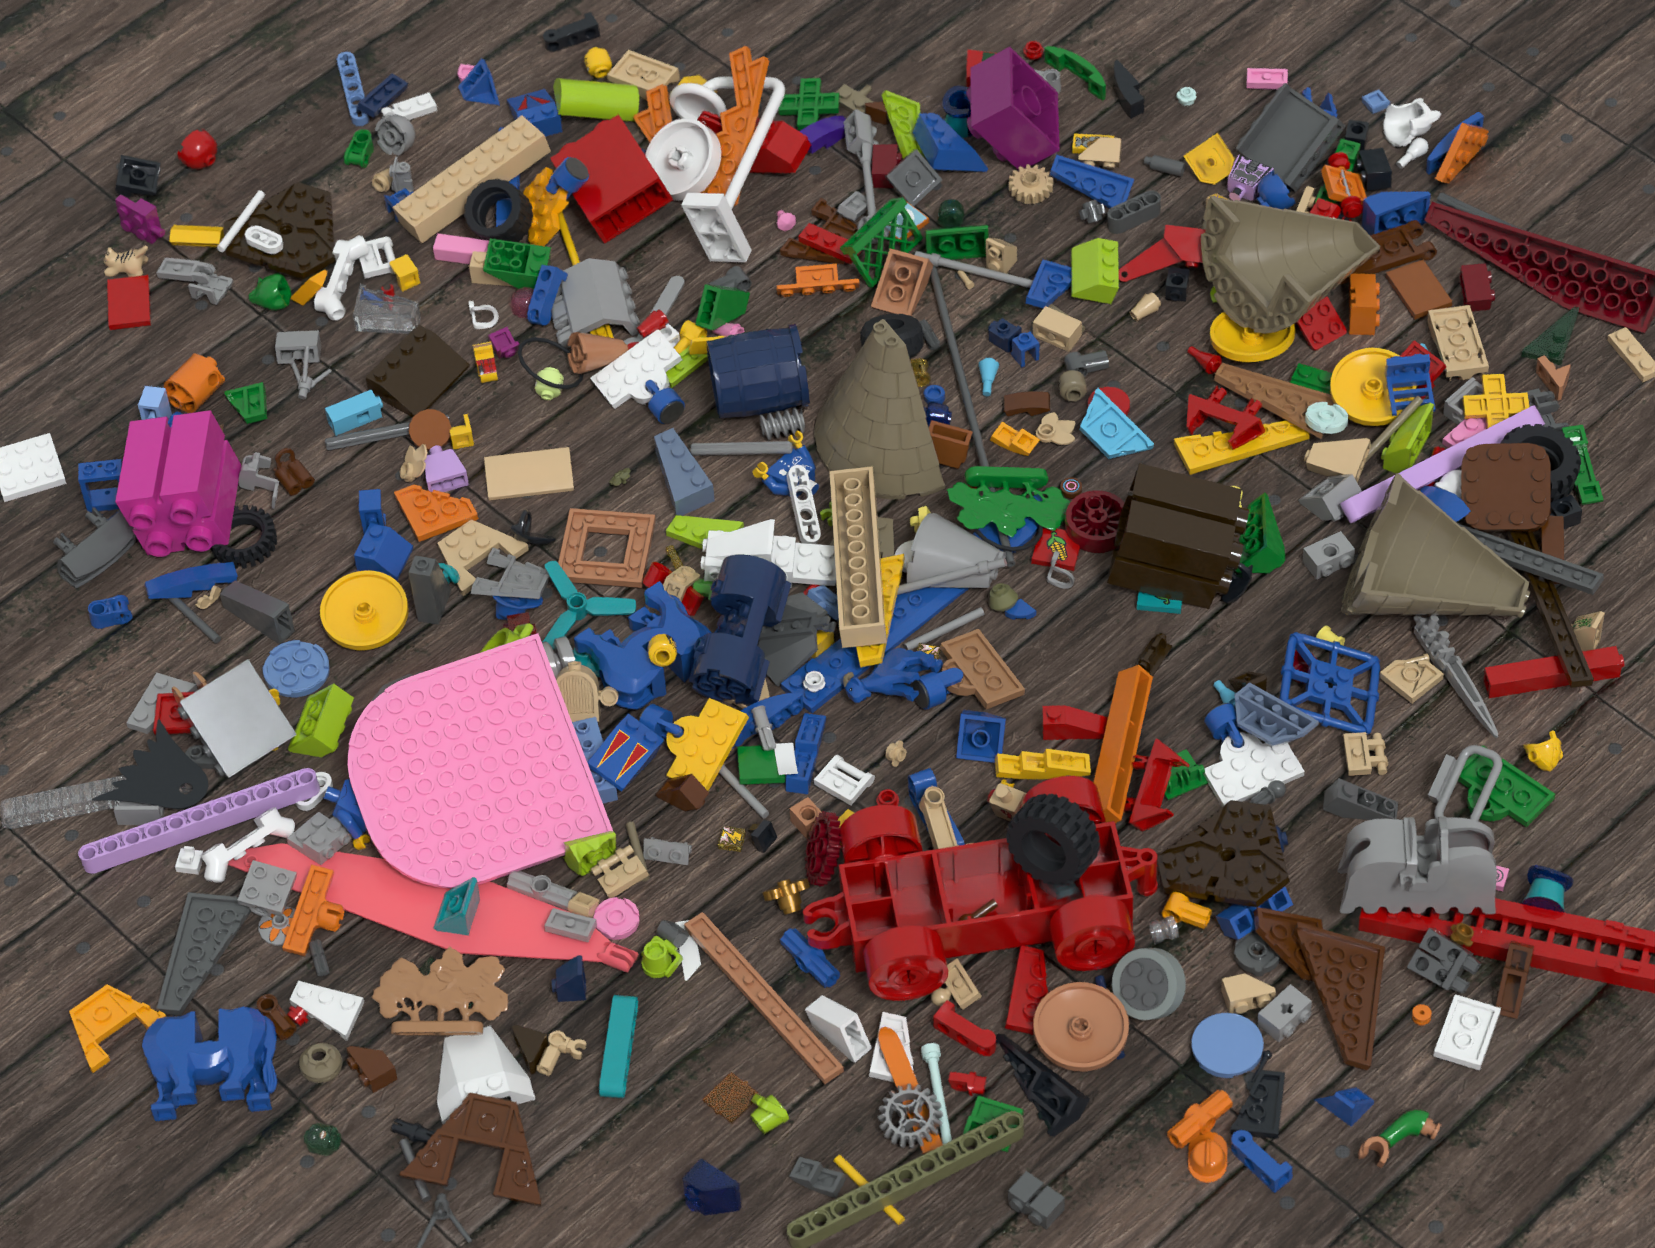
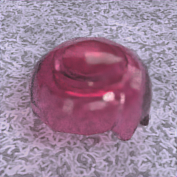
M519 288L511 294L510 304L514 315L520 318H527L528 307L534 288Z

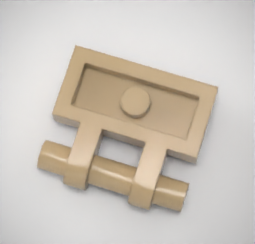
M1366 732L1343 734L1348 776L1369 775L1372 771L1371 767H1376L1380 775L1387 773L1388 759L1384 755L1386 746L1380 733L1373 734V739L1368 740ZM1369 750H1373L1375 756H1370Z
M630 845L623 849L620 847L615 851V854L605 860H599L598 864L591 868L595 876L602 872L605 874L597 880L609 898L619 895L649 876L637 855L628 860L627 856L634 853ZM619 861L622 862L620 866L616 867L613 870H610L611 866L618 863Z

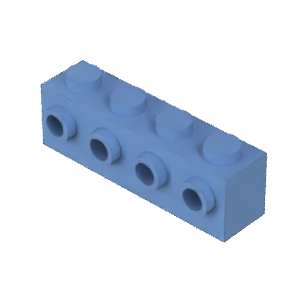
M596 717L572 722L587 762L603 743ZM590 769L602 803L618 800L616 787Z

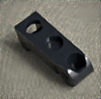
M592 12L584 14V19L557 29H549L543 34L545 49L550 52H556L600 37L599 26Z

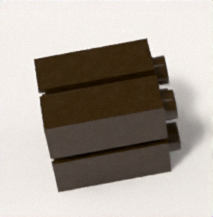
M1139 463L1129 490L1133 491V493L1128 492L1119 516L1114 546L1119 547V550H1113L1107 583L1210 609L1216 593L1227 595L1233 574L1232 569L1237 570L1242 556L1243 544L1238 543V535H1235H1243L1249 515V509L1239 507L1242 489Z

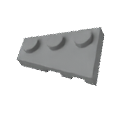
M156 673L126 722L127 727L148 734L154 727L157 694L173 693L172 687L174 686L180 692H195L197 690L196 684Z

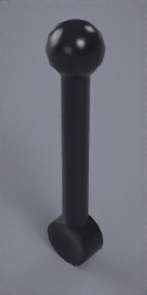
M1267 1050L1263 1053L1264 1058L1252 1081L1246 1084L1248 1092H1250L1266 1062L1272 1058L1271 1051Z

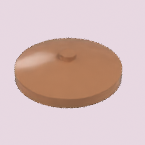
M1073 982L1053 989L1041 1000L1034 1015L1033 1031L1037 1046L1048 1060L1064 1069L1084 1072L1102 1068L1120 1055L1127 1042L1129 1021L1123 1004L1109 990L1092 983Z

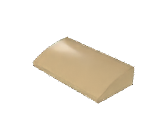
M569 447L484 457L489 500L574 491Z

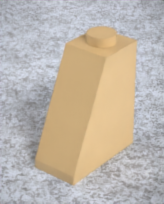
M1363 438L1313 443L1311 450L1308 449L1304 462H1306L1308 471L1327 477L1353 474L1358 483L1371 450L1370 439Z

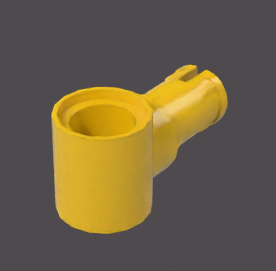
M687 320L680 329V340L673 348L680 354L690 346L691 339L702 336L706 338L707 329Z

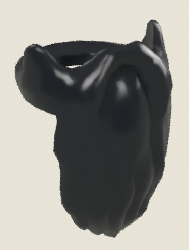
M528 509L523 510L519 523L511 526L512 532L515 533L513 537L519 541L543 545L556 540V538L548 535L530 532L532 515Z
M1239 563L1238 569L1242 573L1235 574L1233 571L1227 595L1222 594V600L1225 603H1233L1244 594L1252 580L1253 565L1246 567L1244 564Z

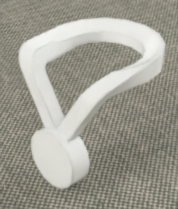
M469 301V311L472 314L473 327L475 329L490 328L497 323L499 315L493 306L482 305L474 307V302ZM486 309L494 313L492 321L487 323L476 322L475 310Z

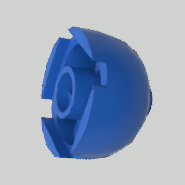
M1273 170L1260 180L1257 188L1259 193L1257 200L1260 205L1267 202L1270 207L1284 210L1295 204L1294 198L1290 199L1288 196L1290 193L1288 188Z

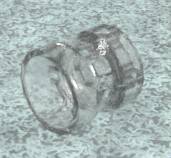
M1172 915L1165 917L1162 921L1153 920L1149 922L1150 933L1155 944L1162 943L1167 938L1173 940L1179 937L1178 927Z

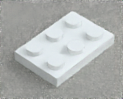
M1455 994L1437 1042L1434 1057L1480 1070L1501 1008Z

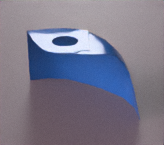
M1424 486L1418 489L1455 522L1471 512L1464 501L1452 492L1433 486Z

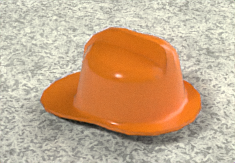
M1217 1133L1199 1134L1189 1143L1188 1167L1192 1176L1198 1181L1205 1183L1215 1182L1226 1172L1227 1144L1223 1137Z

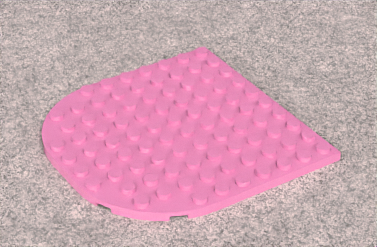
M538 633L396 682L368 704L352 731L348 751V772L369 836L378 852L393 868L417 882L440 888H454L475 877L478 885L509 875L511 872H518L564 856L565 845L563 842L613 831Z

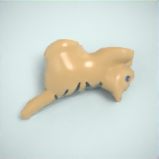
M143 246L140 249H131L122 253H116L109 247L108 253L104 258V263L108 266L104 274L112 277L125 272L128 277L142 276V265L148 262V257L144 255L148 250V246Z

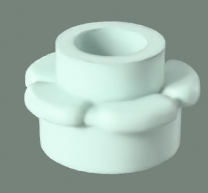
M1190 87L1181 88L1177 92L1180 104L1185 106L1193 104L1196 99V91Z

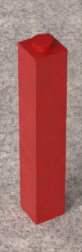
M1616 646L1582 651L1594 678L1593 681L1620 677L1621 668L1624 667V658L1622 654L1618 653ZM1558 656L1484 668L1483 682L1488 698L1569 685Z

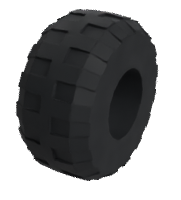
M879 315L866 321L860 331L862 347L873 330L874 324L884 319L906 344L909 358L917 356L924 346L923 327L916 318L910 315Z

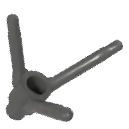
M445 1194L437 1195L435 1210L416 1248L423 1247L436 1220L446 1218L453 1222L468 1243L472 1242L466 1230L449 1208V1202Z

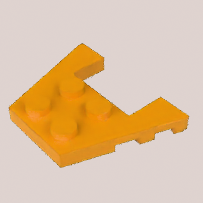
M105 985L69 1011L92 1073L110 1061L109 1056L98 1045L100 1042L135 1017L147 1029L157 1019L166 1017L163 1012H157L151 1009L149 1005L139 1003L133 1000L131 996L109 985Z

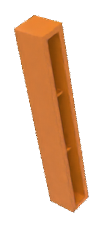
M1140 665L1118 672L1093 782L1099 790L1106 822L1115 821L1117 823L1122 820L1133 770L1132 762L1135 761L1134 756L1137 752L1153 676Z

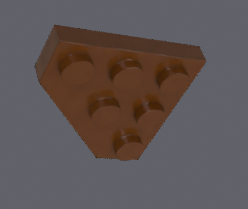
M1257 907L1254 911L1256 933L1303 980L1313 981L1295 933V926L1299 922L1323 929L1322 919Z

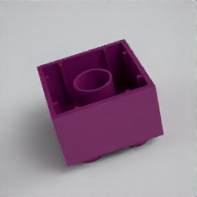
M1008 47L971 67V87L967 89V96L971 103V116L968 117L967 124L975 138H984L992 145V149L999 160H1008L1018 170L1020 166L1026 169L1028 164L1032 166L1060 151L1058 92L1011 47Z

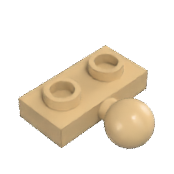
M955 959L947 965L949 971L945 981L947 987L945 989L938 988L932 992L931 1000L936 1006H942L953 995L963 1010L982 996L961 962Z

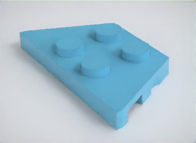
M1097 388L1080 425V431L1108 459L1154 448V443Z

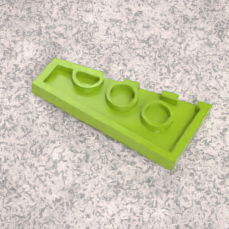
M885 90L881 96L900 152L902 153V158L904 159L914 149H917L924 157L913 135L919 113H921L920 103Z

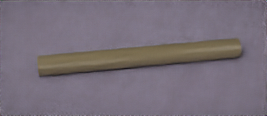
M1416 396L1371 444V450L1366 462L1422 404L1423 400L1419 396Z

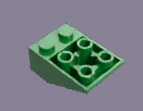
M490 239L483 271L522 291L533 293L541 265L550 266L551 247Z

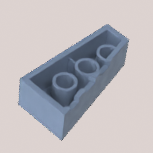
M672 428L654 436L656 455L665 478L675 514L683 516L714 502L712 482L676 431Z

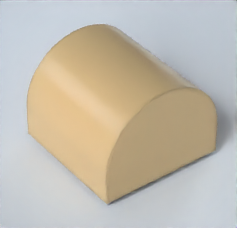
M579 892L569 901L568 912L593 918L596 907L599 905V899Z

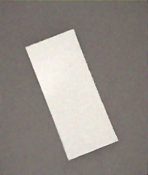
M793 743L776 744L775 756L779 775L798 774Z

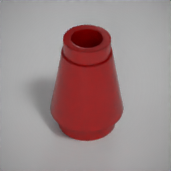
M659 309L653 311L637 327V330L645 338L657 329L662 330L666 328V324L669 321L666 315Z

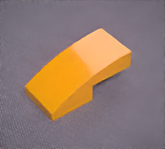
M1002 422L991 436L990 441L1009 451L1029 456L1040 439L1024 429L1018 432Z

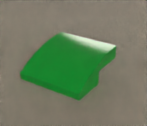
M978 1096L972 1114L968 1117L963 1135L1007 1112L1016 1111L1023 1116L1024 1110ZM1012 1124V1125H1010V1126H1008V1127H1009V1128H1017L1018 1125ZM990 1135L987 1138L995 1139L997 1136ZM1011 1145L1001 1149L1000 1151L1008 1153Z

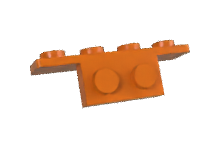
M837 264L795 267L797 284L776 286L777 295L790 297L794 293L812 295L814 292L823 291V293L829 294L834 293L835 290L842 289L844 292H852L856 288H860L859 279L838 280Z

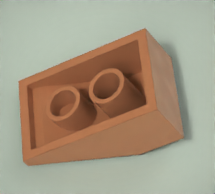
M890 249L871 308L892 314L912 316L928 284L933 268L931 261L928 258Z

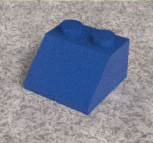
M370 523L354 554L357 571L373 570L387 574L398 581L413 550V545L391 527Z

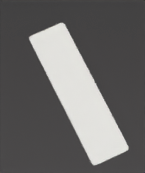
M689 920L675 923L684 929V924ZM690 935L686 942L679 947L680 954L683 956L682 967L686 981L701 965L697 942Z

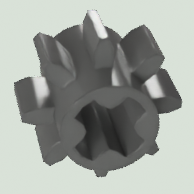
M1097 199L1083 203V209L1079 210L1081 220L1086 219L1088 224L1102 220L1101 214L1106 213L1103 203L1098 204Z

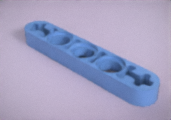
M351 52L340 53L337 57V63L351 121L356 126L366 125L369 122V115L358 109V104H352L353 101H361L364 98L355 57ZM345 61H348L349 65L345 66ZM348 73H354V76L352 77H346L345 75ZM350 87H357V88H358L357 90H354V91L348 90ZM357 112H361L362 116L358 117Z

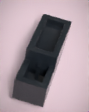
M1118 59L1115 60V92L1123 110L1132 119L1144 113V98L1140 94V83Z

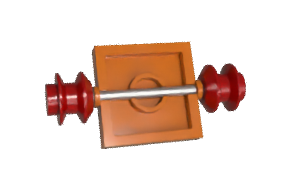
M1343 152L1334 153L1328 159L1329 165H1324L1321 169L1329 199L1341 202L1344 216L1355 218L1363 212V201L1367 198L1360 174L1348 171L1350 162L1348 161L1347 154Z

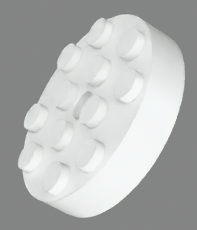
M683 118L672 121L664 126L650 142L645 156L673 200L680 201L684 200L687 193L703 192L712 182L721 162V146L718 137L710 128L695 119Z

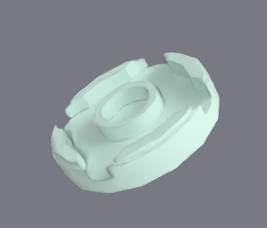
M1317 402L1307 408L1305 422L1310 428L1321 433H1339L1347 426L1348 413L1337 404L1331 406L1328 405V402Z

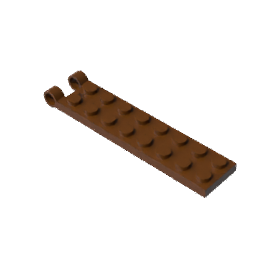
M1412 220L1407 224L1370 235L1378 243L1380 249L1377 254L1369 258L1352 274H1375L1421 258L1425 261L1431 260L1436 256L1437 250L1430 241H1426L1418 246L1414 244L1412 239L1419 238L1423 234L1424 229L1419 221ZM1350 276L1346 277L1339 285L1350 282Z

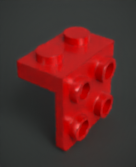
M1328 296L1317 302L1294 323V325L1297 324L1309 346L1314 351L1347 333V329Z

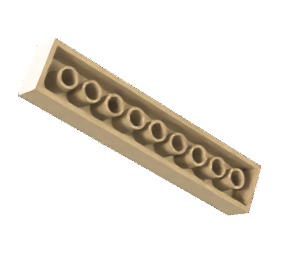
M873 466L830 471L839 630L842 648L887 643Z

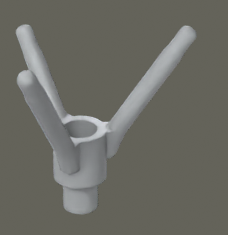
M305 346L303 376H300L296 363H291L298 381V397L300 399H306L310 389L331 373V369H328L314 380L308 377L309 346Z

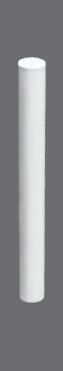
M259 190L219 243L217 249L220 252H224L264 198V192Z

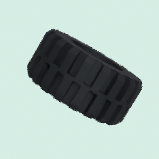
M1526 424L1522 425V428L1520 426L1516 427L1504 436L1501 443H1530L1543 447L1549 456L1552 470L1551 502L1569 495L1574 487L1581 465L1579 451L1576 446H1573V441L1569 437L1566 438L1565 434L1560 430L1558 432L1553 430L1554 427L1551 426L1543 427L1542 424H1535L1534 426Z
M1040 794L1031 797L1011 819L1006 834L1007 843H1009L1008 849L1010 853H1013L1015 862L1022 866L1021 869L1024 872H1029L1032 878L1036 880L1041 879L1045 884H1071L1078 880L1096 859L1100 849L1099 833L1095 831L1096 825L1094 821L1089 819V814L1086 811L1083 812L1079 808L1080 805L1070 802L1064 796L1058 797L1057 794H1048V796L1047 794ZM1045 833L1055 838L1061 846L1052 842Z

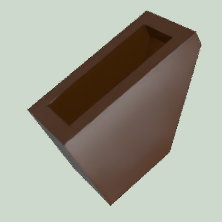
M693 774L667 779L655 795L657 798L683 811L701 808L709 792Z

